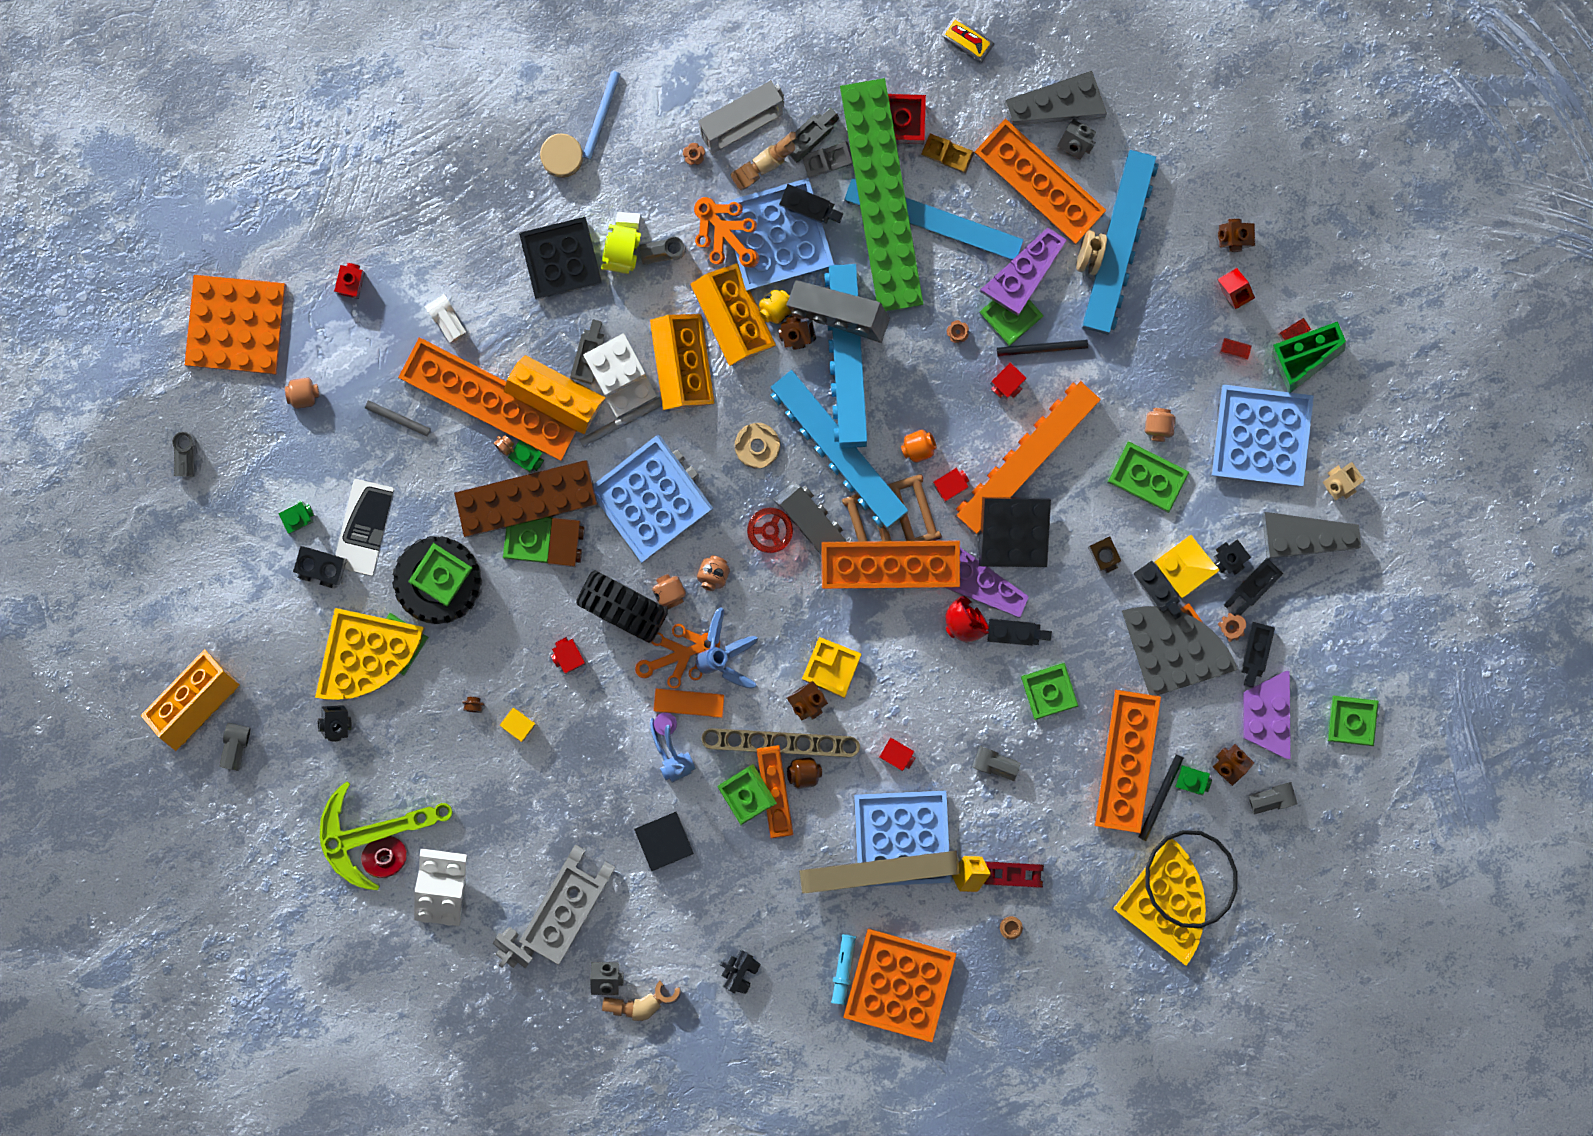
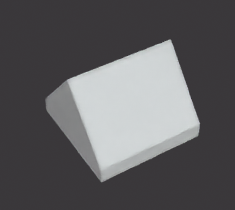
M617 212V226L634 228L639 233L640 214Z

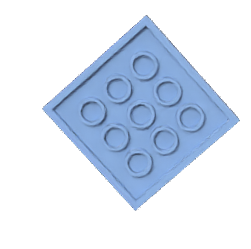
M809 178L789 183L813 194ZM787 184L721 203L737 202L743 207V211L739 216L724 213L726 221H743L746 218H750L757 223V229L752 233L745 232L744 230H731L746 249L755 250L759 254V263L753 268H748L740 263V255L735 251L746 291L829 268V265H834L822 223L779 206ZM734 205L732 207V212L736 213L738 207L737 205ZM751 221L746 225L748 230L752 227ZM750 254L745 256L746 262L750 260Z
M1222 385L1211 476L1303 487L1314 395L1289 394L1288 392Z
M656 435L593 484L598 504L641 563L713 509L660 435Z
M946 791L854 795L857 863L949 851ZM950 875L868 886L951 883Z

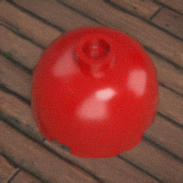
M961 596L949 606L946 612V631L950 637H956L962 642H975L989 633L986 631L989 627L981 611L977 607L974 610L969 605L972 601L965 596Z

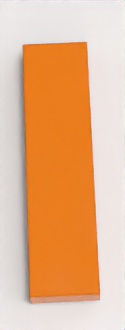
M780 745L757 748L761 778L777 804L766 810L770 837L791 836L794 833Z

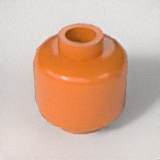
M921 429L906 435L901 449L906 459L910 458L913 462L918 463L931 458L934 455V450L937 449V445L932 433H927Z

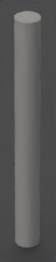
M656 398L584 436L579 441L583 447L661 407V398Z

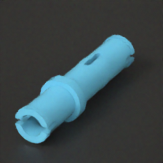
M842 934L836 978L833 977L835 985L831 1003L846 1005L848 984L851 985L849 977L856 936Z

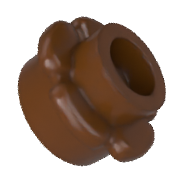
M467 697V701H462L464 704L463 711L482 713V706H485V704L480 703L481 698Z

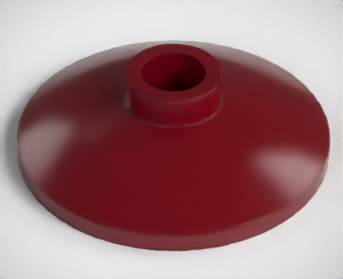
M392 836L370 842L362 852V866L369 875L376 878L393 876L402 869L406 862V848L399 839Z

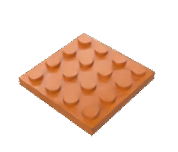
M194 275L184 365L277 375L286 284Z
M867 929L843 1018L932 1042L957 953Z

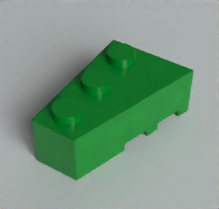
M1338 321L1273 345L1272 354L1289 394L1345 351L1346 340Z

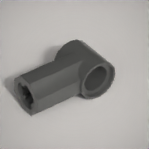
M670 237L666 240L639 245L643 265L670 259L678 260L686 252L683 241L678 237ZM672 243H679L681 245L680 251L676 254L669 252V246Z
M178 432L172 440L174 447V476H194V447L196 439L189 432ZM184 435L190 441L189 446L185 449L179 445V439Z
M227 723L223 736L224 747L219 767L236 771L240 770L244 747H247L250 737V727Z
M979 746L972 768L1015 781L1020 769V762Z
M1292 782L1249 795V802L1254 815L1298 804Z

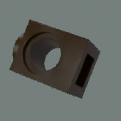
M1110 536L1088 546L1099 572L1105 570L1107 574L1118 568L1117 564L1121 562V559ZM1102 550H1108L1111 553L1112 559L1110 562L1105 563L1101 561L1099 555Z

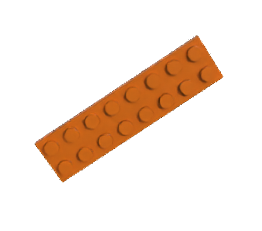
M420 337L398 377L560 461L565 456L577 432L575 429L505 393L506 381Z

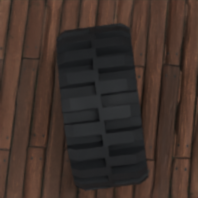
M429 536L425 539L414 541V544L404 549V553L398 557L397 565L393 569L394 581L392 585L397 601L400 602L402 608L412 617L426 623H451L458 618H462L466 615L467 611L473 608L476 599L480 595L482 578L480 566L476 558L468 548L448 537ZM433 543L473 568L448 607L441 602L425 599L419 593L417 587L408 582Z
M596 570L589 574L576 599L579 607L648 643L654 641L668 615L666 607Z

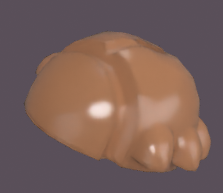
M1228 613V617L1223 616L1222 622L1218 623V626L1221 627V631L1224 633L1223 635L1227 637L1229 642L1233 639L1239 640V636L1243 637L1245 635L1246 621L1242 616H1234L1232 613Z

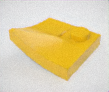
M1189 535L1154 562L1181 599L1220 571L1192 535Z
M819 637L802 680L808 683L814 681L817 687L845 699L862 654Z

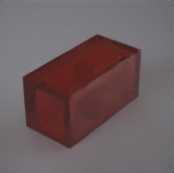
M1302 318L1281 331L1278 335L1282 341L1307 333L1311 328L1306 320Z
M1224 338L1219 353L1247 361L1252 345Z

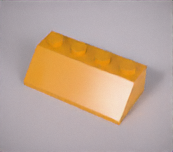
M737 263L709 272L690 284L729 366L745 361L776 346L765 321L759 314V308L750 290L746 291Z
M666 315L651 319L650 324L663 410L685 409L715 404L702 315Z
M526 355L517 362L504 388L505 393L582 434L586 433L606 398Z
M204 649L142 713L141 717L162 741L177 751L211 714L234 693L240 684Z

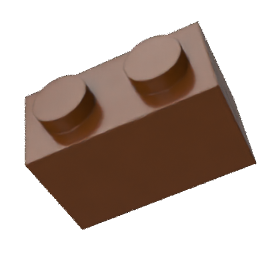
M552 518L548 554L549 565L576 567L577 563H581L582 549H578L579 540L584 539L585 526H581V521Z

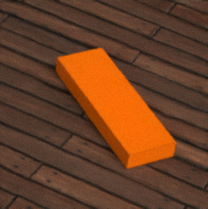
M658 688L655 690L654 711L722 718L723 694Z

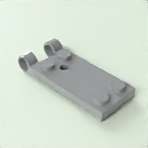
M576 844L519 943L557 965L562 961L615 869L613 865L605 861L596 878L577 869L576 866L582 858L585 849ZM576 889L578 896L576 898L570 897V890Z

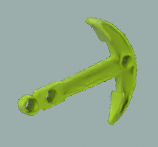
M345 782L331 795L321 816L319 836L321 848L334 871L349 883L365 889L379 890V885L367 878L357 865L353 866L348 850L406 830L413 831L434 825L438 820L447 821L452 817L453 810L449 804L440 803L435 808L429 806L409 812L402 817L342 831L339 814H342L344 798L350 786L349 782ZM443 807L448 810V814L444 817L439 813ZM418 815H425L426 820L424 823L418 822ZM331 840H335L337 842V847L335 849H332L329 846V842Z

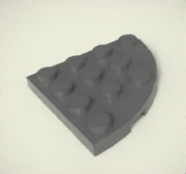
M1143 606L1122 610L1149 695L1158 696L1238 670L1226 645L1213 630L1198 619L1181 612L1183 615L1175 620L1168 610L1163 613L1157 606Z

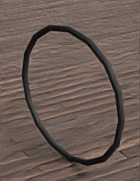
M1182 830L1166 836L1152 850L1146 865L1145 887L1152 905L1164 919L1182 928H1203L1217 922L1232 906L1237 893L1238 871L1231 853L1218 839L1202 831ZM1183 834L1201 835L1215 842L1227 855L1233 870V892L1227 906L1214 919L1201 924L1182 923L1169 917L1156 903L1150 888V867L1156 852L1168 840Z

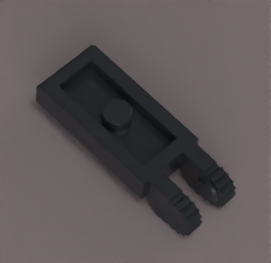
M1266 558L1240 584L1235 593L1223 605L1226 608L1231 607L1239 596L1242 597L1246 602L1234 614V616H1241L1284 573Z

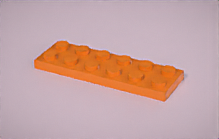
M1006 118L974 152L1075 245L1106 212V209Z
M959 540L821 542L822 589L960 587Z
M1115 690L1094 826L1136 833L1141 832L1161 701L1160 696Z

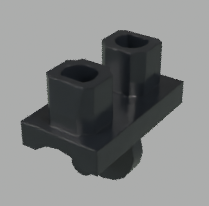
M742 949L737 958L731 955L728 963L721 961L719 965L725 968L721 976L726 978L723 987L734 994L736 991L746 994L751 983L743 979L746 971L756 974L761 964L753 958L754 956Z

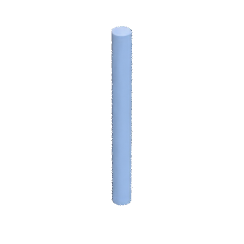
M616 71L611 72L583 153V157L591 160L616 89L620 73Z

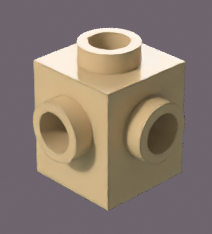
M1350 462L1342 469L1338 465L1329 471L1328 475L1330 477L1324 480L1323 484L1336 501L1342 496L1347 499L1356 493L1355 487L1364 482L1365 479L1353 462Z

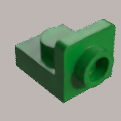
M521 440L514 447V452H511L508 456L510 460L530 473L533 470L538 471L544 462V459H542L544 454Z
M303 501L297 502L298 504L278 513L288 534L314 523L311 517L315 515L309 503L305 505Z
M1181 765L1175 787L1198 795H1204V792H1209L1212 779L1209 778L1210 773Z

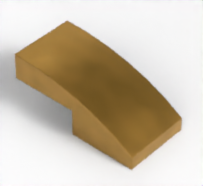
M930 133L921 155L966 173L974 152L973 150L956 145L950 140Z

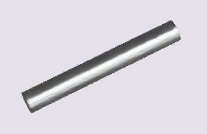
M368 400L365 409L424 436H428L431 428L372 401Z

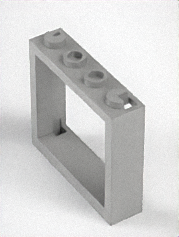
M772 80L698 120L700 135L711 155L783 115L784 94L779 84L774 85Z

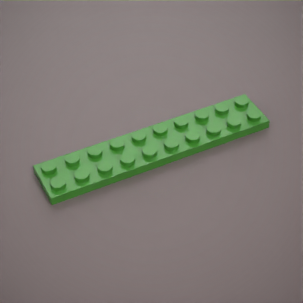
M885 78L841 85L840 91L876 301L880 302L886 311L924 305Z

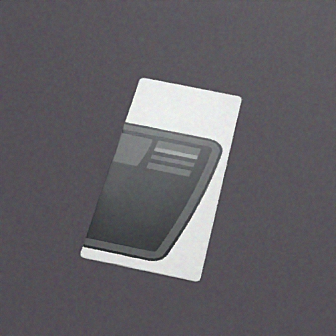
M354 479L335 554L347 559L344 569L373 575L394 490L393 487Z

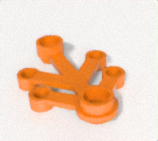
M702 197L694 206V212L700 218L699 234L695 238L696 245L702 248L710 245L711 239L708 236L710 221L715 226L714 250L709 255L710 261L714 264L724 262L723 244L725 238L740 255L739 261L743 266L748 268L755 267L759 263V254L755 250L746 249L731 230H744L745 232L752 233L757 229L756 221L750 218H746L743 221L721 220L717 215L718 213H729L733 216H739L743 211L742 205L737 202L715 204L711 198ZM706 204L707 211L703 213L702 206ZM734 205H737L738 207L736 213L732 212V207ZM751 221L752 227L748 230L746 225ZM705 237L706 242L702 245L700 239ZM719 253L720 259L715 261L714 256ZM750 254V260L746 262L745 256Z
M682 624L674 625L672 634L677 638L684 637L696 644L686 647L665 638L663 634L658 632L657 635L662 637V641L659 644L654 643V641L651 643L655 646H663L670 649L674 653L651 662L648 660L639 661L635 667L636 674L639 677L649 678L654 670L678 661L673 674L667 680V684L672 689H677L681 685V677L690 656L710 649L704 646V642L708 640V632L699 635L685 629ZM678 626L683 628L681 635H676L674 632ZM720 640L718 644H715V647L720 648ZM644 664L649 667L647 673L640 671V667ZM695 664V666L689 670V677L692 680L696 681L701 679L703 673L700 672V676L698 678H693L691 676L692 670L698 669ZM675 677L678 679L679 683L677 686H671V678Z

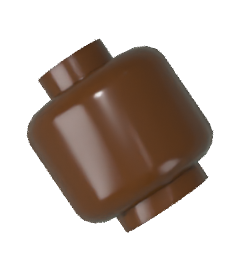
M811 757L794 759L790 766L787 767L788 781L797 789L814 787L818 784L819 778L822 777L821 765L817 764Z

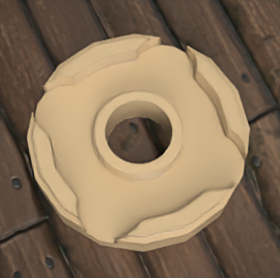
M752 423L743 427L735 440V452L739 460L744 465L754 469L771 465L776 460L780 451V440L777 433L770 426L763 423ZM759 439L764 443L762 451L754 452L751 449L753 440Z

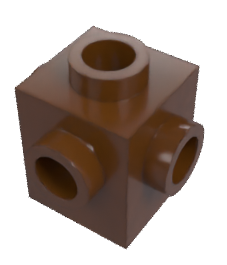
M1228 219V223L1219 225L1218 239L1220 248H1229V252H1242L1244 248L1255 246V223H1242V219Z
M787 317V321L782 323L781 328H779L780 340L784 341L785 347H792L793 350L805 348L806 344H811L816 339L813 320L808 318Z
M814 681L801 686L786 698L801 721L808 717L812 720L823 713L821 709L828 704L822 691L818 689Z
M1234 744L1229 749L1224 747L1216 755L1218 761L1213 765V768L1233 786L1248 772L1255 762Z

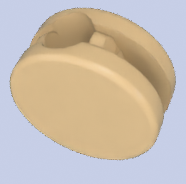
M562 133L555 134L543 143L540 150V159L543 167L549 174L565 178L575 174L580 169L583 162V151L579 142L574 137Z
M1088 230L1086 232L1078 254L1077 271L1084 272L1089 263L1088 273L1094 276L1098 273L1107 244V236L1100 233L1097 237L1094 231Z

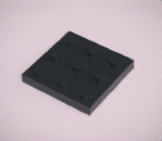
M586 216L519 233L535 300L602 284Z
M982 497L979 566L1047 567L1051 499Z

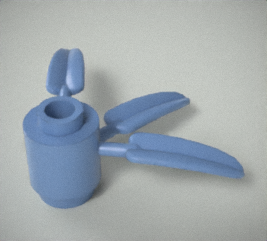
M719 608L713 616L707 639L711 642V647L698 654L696 666L703 674H710L719 670L723 673L722 677L745 688H755L757 685L754 681L729 667L724 668L727 662V655L732 658L752 647L758 641V638L751 636L727 645L725 647L726 651L715 647V644L719 643L724 609Z
M651 718L650 726L653 740L664 760L662 762L663 767L660 768L664 779H670L673 783L692 774L691 771L696 769L689 753L676 754L671 741L670 725L665 727L666 744L673 756L668 759L659 742L654 727V718Z

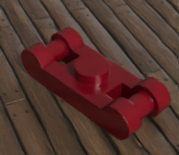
M985 861L991 874L985 881V885L1043 888L1041 871H1044V864ZM995 869H1002V878H995ZM1026 871H1032V880H1025Z

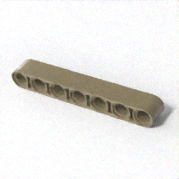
M711 728L704 731L701 737L702 743L706 748L716 750L757 752V748H754L751 744V739L755 735H761L764 738L765 742L761 748L774 746V740L778 736L785 737L787 739V746L780 750L781 753L853 757L857 755L860 749L858 740L851 736ZM710 732L716 733L719 738L717 744L712 746L708 745L705 741L706 735ZM736 733L740 735L742 741L739 746L732 747L728 743V738L731 734ZM805 737L809 739L810 748L808 750L801 751L798 749L797 741L800 738ZM823 739H830L833 742V749L830 752H823L821 750L820 742ZM852 740L855 742L856 750L853 753L849 754L843 750L845 741Z
M957 851L799 870L802 894L960 874Z

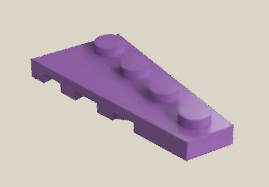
M1049 228L1045 229L1004 269L995 275L991 281L982 287L979 292L1018 316L1065 244L1066 239Z
M961 547L960 587H944L1019 618L1029 597L989 567L979 566V560Z

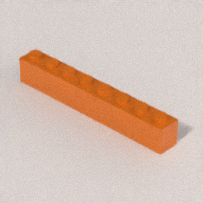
M1082 381L1077 385L1073 382L1066 389L1065 393L1067 396L1062 402L1057 399L1049 408L1052 411L1047 418L1042 416L1033 425L1036 430L1031 435L1026 433L1018 441L1021 446L1015 452L1011 449L1004 456L1003 460L1005 463L1000 469L995 466L987 475L990 478L985 485L980 483L971 492L974 497L969 502L964 500L956 508L959 513L955 517L975 535L981 530L982 497H1011L1101 400Z

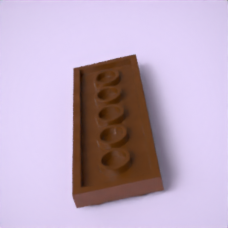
M587 460L454 493L465 538L598 505Z

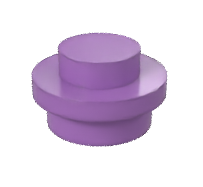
M661 713L655 718L654 727L659 734L665 736V727L667 725H670V734L676 730L677 721L672 714Z

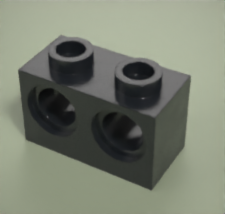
M300 546L293 572L298 574L297 578L309 582H311L312 578L320 580L319 585L333 588L334 584L340 585L347 559ZM306 558H311L314 562V567L310 571H306L303 568V561ZM329 564L334 565L336 568V574L331 578L325 574V568Z

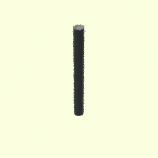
M1088 339L997 347V357L1087 349Z
M1175 754L1138 838L1147 841L1184 757Z

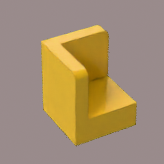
M512 708L499 726L523 742L536 723L517 709Z
M963 856L959 862L960 874L952 875L959 891L978 892L991 874L983 857Z

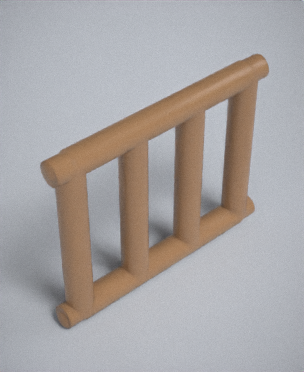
M922 474L887 484L903 504L900 490L913 486L928 534L915 538L908 515H905L900 519L906 541H936L942 538L941 533L936 531L921 484L923 482ZM855 494L842 499L844 506L848 507L858 541H868L856 506L859 496ZM884 526L882 528L878 527L882 541H892L889 531Z

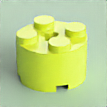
M609 224L608 230L612 232H608V236L605 239L602 261L606 262V264L603 263L601 269L629 274V271L635 269L637 256L633 255V251L639 246L641 233H637L634 228Z

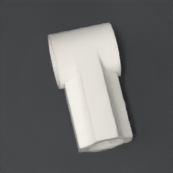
M445 295L425 306L434 322L438 323L450 343L467 333L456 317L455 310Z

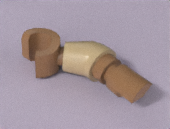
M790 132L777 144L770 145L752 160L753 164L749 161L733 171L730 175L740 190H744L760 179L758 173L763 175L779 167L785 161V158L795 150V145L792 141L796 139V132Z
M659 981L656 984L654 995L650 993L641 999H635V1001L628 1000V1003H625L623 999L604 997L602 1011L613 1012L615 1016L626 1014V1017L632 1018L633 1021H644L649 1019L661 1007V1003H675L680 998L681 988H675V992L671 997H664L661 994L664 985Z

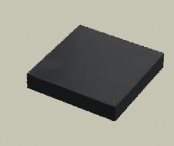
M677 811L634 829L651 872L694 854Z

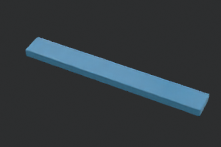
M852 178L844 201L860 206L856 179ZM906 198L911 225L1009 260H1013L1019 254L1024 239Z

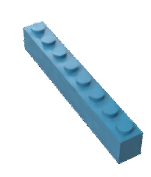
M1129 150L1106 234L1107 244L1099 271L1095 275L1082 324L1084 329L1108 335L1110 330H1115L1118 317L1114 315L1116 308H1121L1124 295L1120 294L1122 286H1127L1130 273H1126L1128 264L1132 265L1136 251H1132L1134 242L1138 243L1141 234L1138 224L1140 220L1144 221L1147 207L1143 206L1145 198L1150 199L1153 185H1149L1151 176L1155 177L1159 164L1155 163L1157 156Z
M856 264L829 265V273H824L825 287L858 296ZM827 325L828 331H832L833 339H828L829 353H834V361H830V375H835V383H831L832 397H836L837 405L832 406L833 419H838V428H834V442L839 441V449L867 447L861 336Z
M792 370L770 387L772 391L771 398L778 406L782 403L787 409L784 413L792 423L796 421L801 426L800 433L807 441L811 438L816 444L814 447L815 451L821 458L825 456L830 461L828 466L836 476L840 473L845 479L843 484L850 493L855 491L859 496L858 503L865 511L869 509L874 514L872 519L879 528L884 526L888 530L908 514V509L857 448L839 449V441L834 442V428H838V425Z

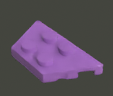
M1284 671L1243 692V738L1285 759H1291L1290 671Z

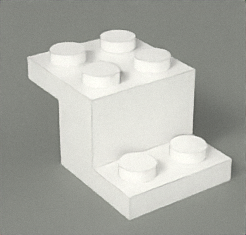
M624 333L583 354L616 418L657 398Z
M421 849L419 873L415 888L414 920L425 923L431 922L448 926H460L462 900L466 885V854Z

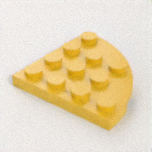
M335 608L315 698L327 700L352 699L364 696L385 686L400 674L411 661L422 640L425 627Z
M1170 839L1157 851L1151 864V891L1156 903L1169 917L1182 923L1201 924L1205 922L1206 906L1200 876L1184 849L1174 839ZM1145 867L1113 909L1187 966L1199 945L1203 928H1182L1164 919L1152 905L1146 890Z

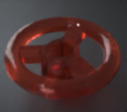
M768 507L760 509L753 514L747 526V534L751 544L756 549L764 553H775L781 551L789 544L793 535V526L786 513L780 509ZM767 514L774 515L771 522H766L762 527H754L760 517ZM780 519L783 520L786 526V535L782 542L778 537L779 527L777 524ZM769 526L775 530L772 535L766 533V528ZM755 534H762L766 540H772L775 546L761 544L756 539Z

